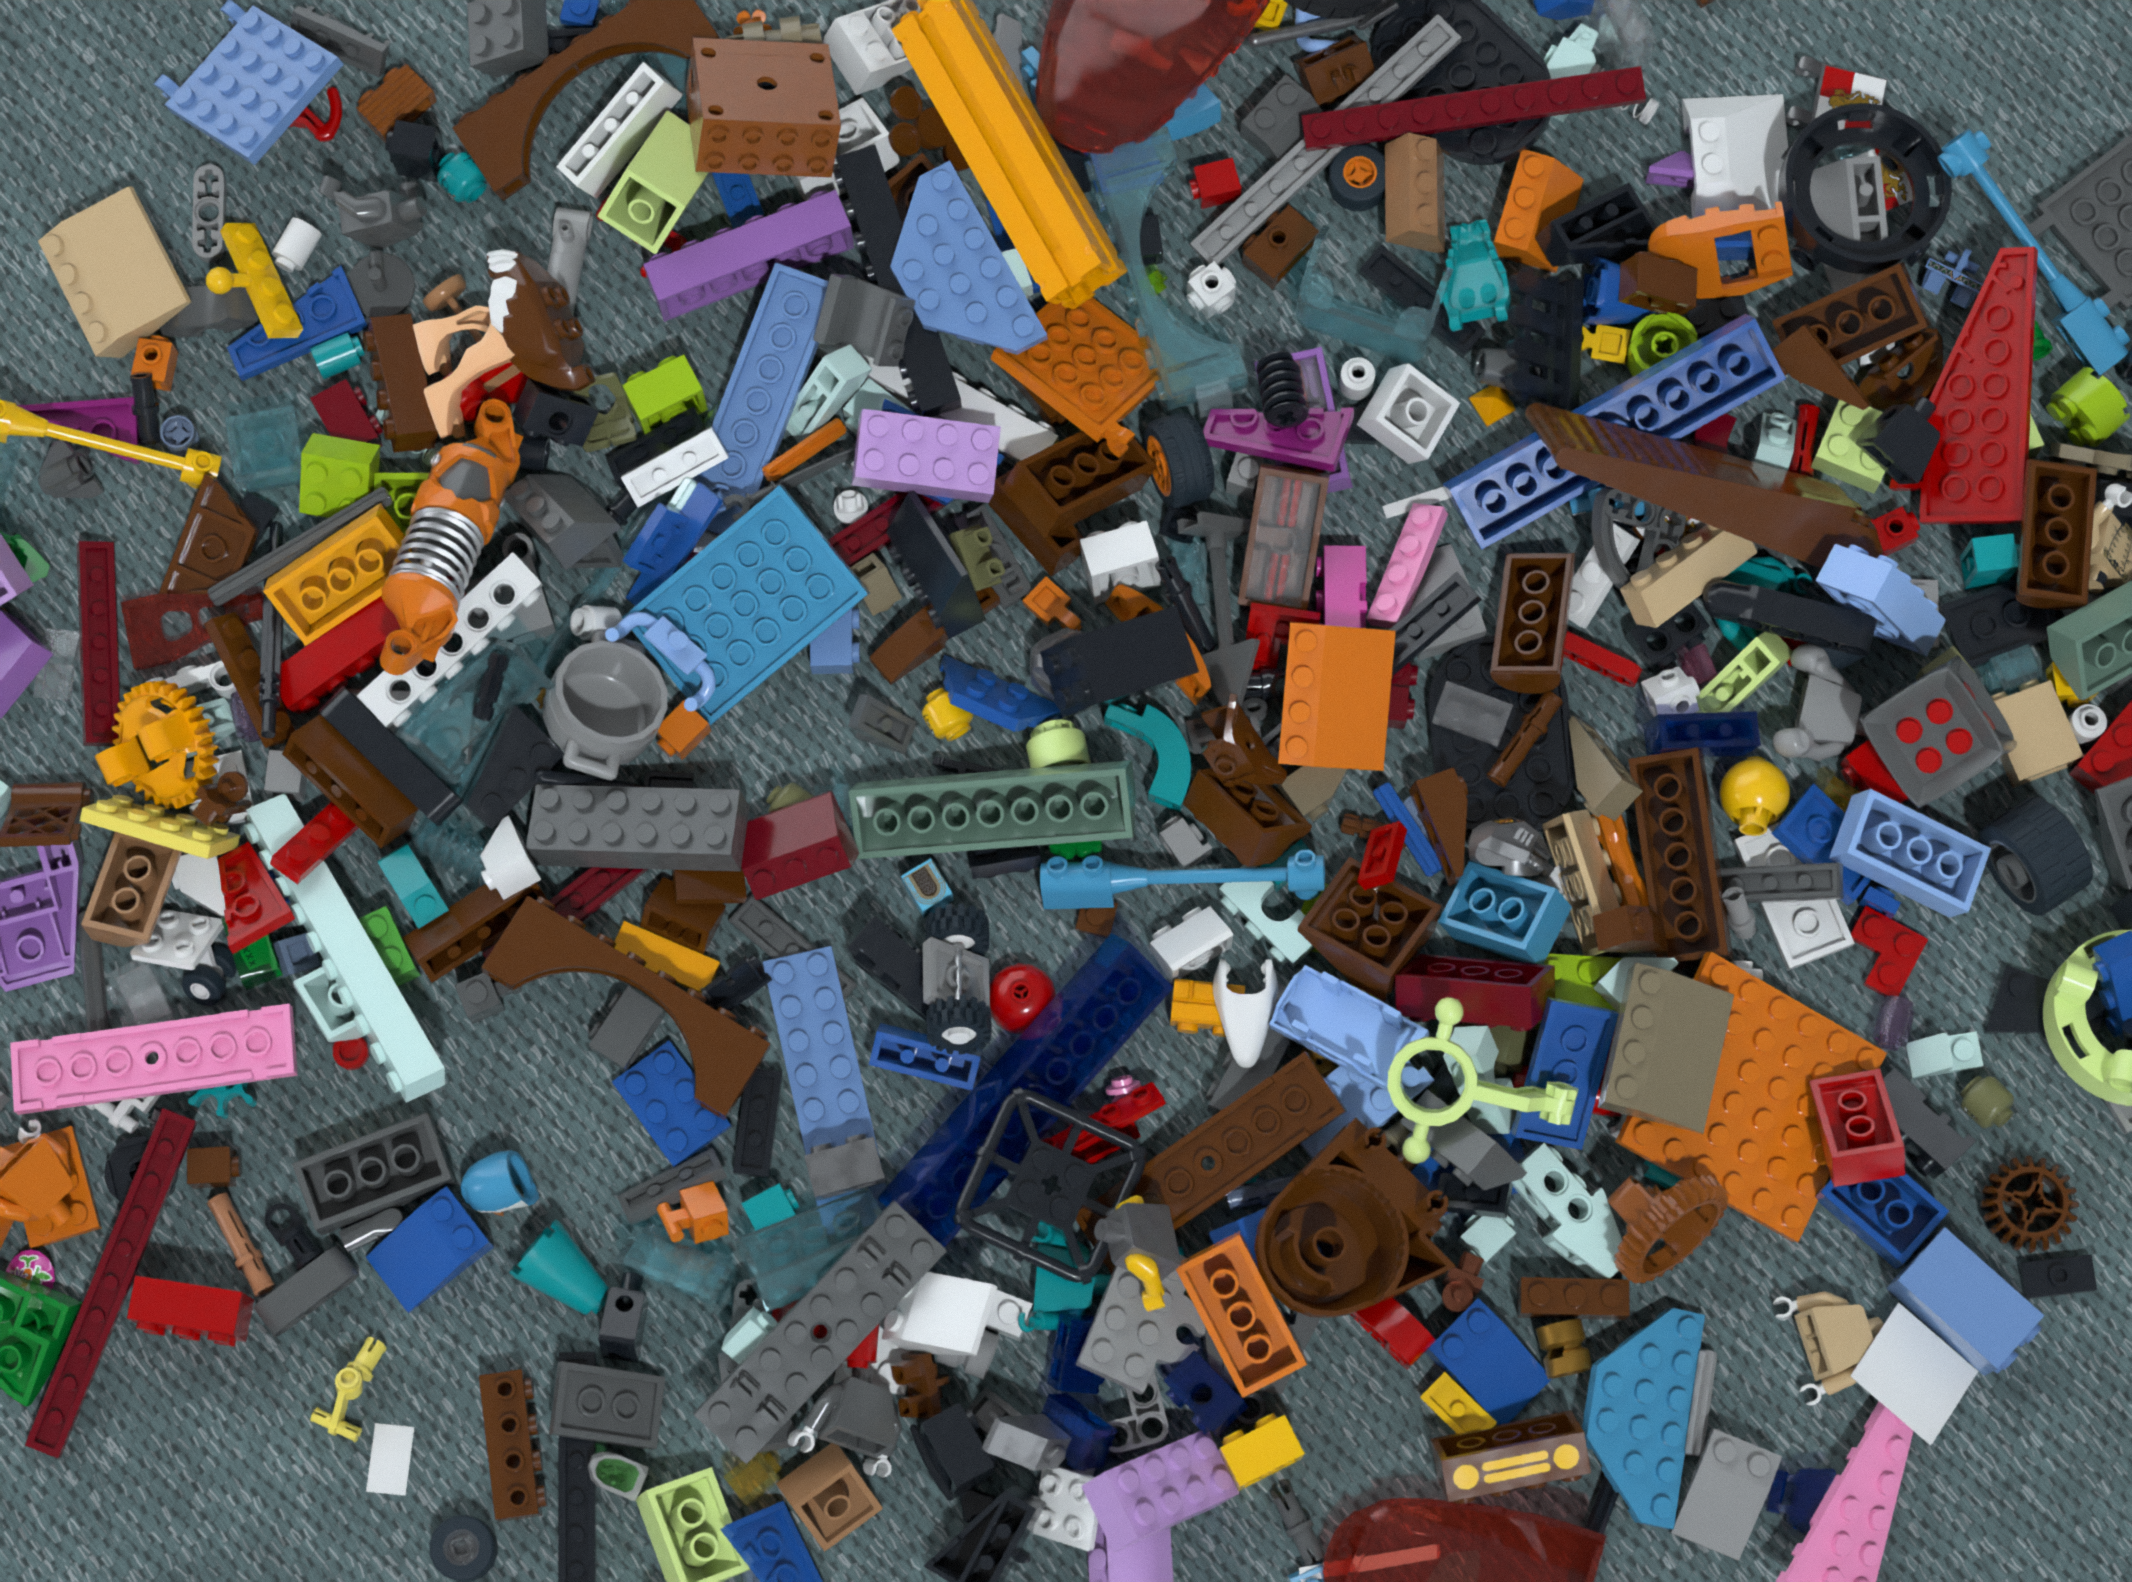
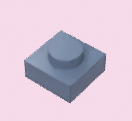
M306 933L283 939L273 944L284 977L320 966L317 953H314L308 944Z

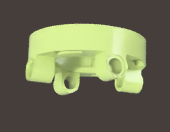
M2116 930L2103 933L2086 941L2060 965L2051 978L2045 993L2043 1024L2046 1038L2054 1057L2063 1070L2078 1085L2106 1101L2132 1106V1051L2118 1050L2112 1054L2106 1050L2094 1036L2087 1020L2085 1008L2086 1001L2090 998L2098 977V972L2092 968V964L2096 962L2095 957L2093 956L2089 959L2094 954L2092 948L2129 931ZM2070 1025L2072 1034L2086 1057L2078 1058L2070 1046L2067 1037L2064 1035L2063 1027Z

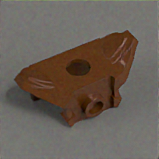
M1926 328L1908 335L1898 347L1883 356L1867 372V375L1861 380L1858 387L1872 403L1870 407L1874 409H1887L1891 405L1897 404L1913 406L1919 397L1930 398L1943 371V338L1937 328ZM1910 362L1912 366L1911 374L1906 379H1900L1896 373Z
M1230 693L1228 705L1202 712V718L1217 740H1210L1202 748L1201 752L1224 786L1235 787L1237 783L1243 780L1256 785L1283 784L1286 780L1287 771L1269 753L1239 706L1238 695Z

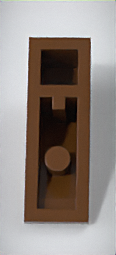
M1808 324L1802 325L1772 350L1785 376L1789 373L1793 379L1861 410H1865L1872 405Z
M1454 767L1417 780L1409 789V793L1449 886L1456 884L1463 876L1468 800L1466 797L1468 789L1462 776H1457Z
M1625 905L1592 916L1599 951L1663 955L1669 953L1663 918L1647 906Z

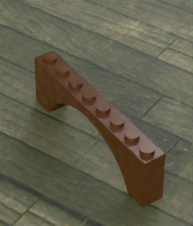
M629 0L623 10L615 15L612 14L604 17L598 23L597 28L588 34H581L574 38L568 48L561 53H554L548 56L542 62V66L532 73L528 72L519 76L513 86L504 92L493 94L486 101V105L477 111H471L463 115L459 119L458 124L452 128L493 191L504 201L531 182V151L537 128L552 101L578 75L605 60L632 53H663L690 61L693 38H721L695 0Z
M527 895L482 965V972L511 991H515L539 978L562 973L599 974L620 980L639 989L666 1011L686 1041L695 1072V1103L725 1121L770 1050L771 1043L766 1041L768 1036L754 1026L750 1025L746 1029L735 1022L737 1017L722 1007H719L717 1011L705 1004L707 998L691 988L685 992L675 986L677 980L662 970H659L657 974L644 967L647 962L630 951L625 955L616 950V943L601 933H598L596 937L584 930L586 925L576 917L568 914L564 918L554 912L556 906L540 896L534 900Z

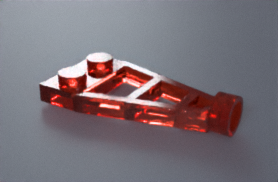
M262 592L238 595L221 605L225 608L226 614L237 612L243 626L263 619ZM153 594L120 602L133 668L136 671L171 663L212 642L207 630L202 628L199 614L202 608L216 606L208 594ZM245 604H248L250 613H245ZM170 611H182L190 614L193 626L191 632L176 641H167L163 629L162 616Z

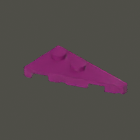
M133 397L17 405L48 420L49 423L140 446L136 415L132 414L131 408L134 405ZM103 451L135 465L140 464V460Z

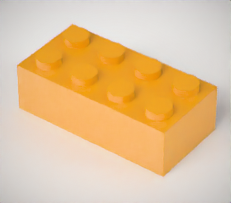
M379 503L270 576L266 581L263 592L306 646L382 595V587L389 576V571L393 568V561L397 557V551L402 546L401 541L405 535L381 503ZM408 558L404 559L406 563H412Z

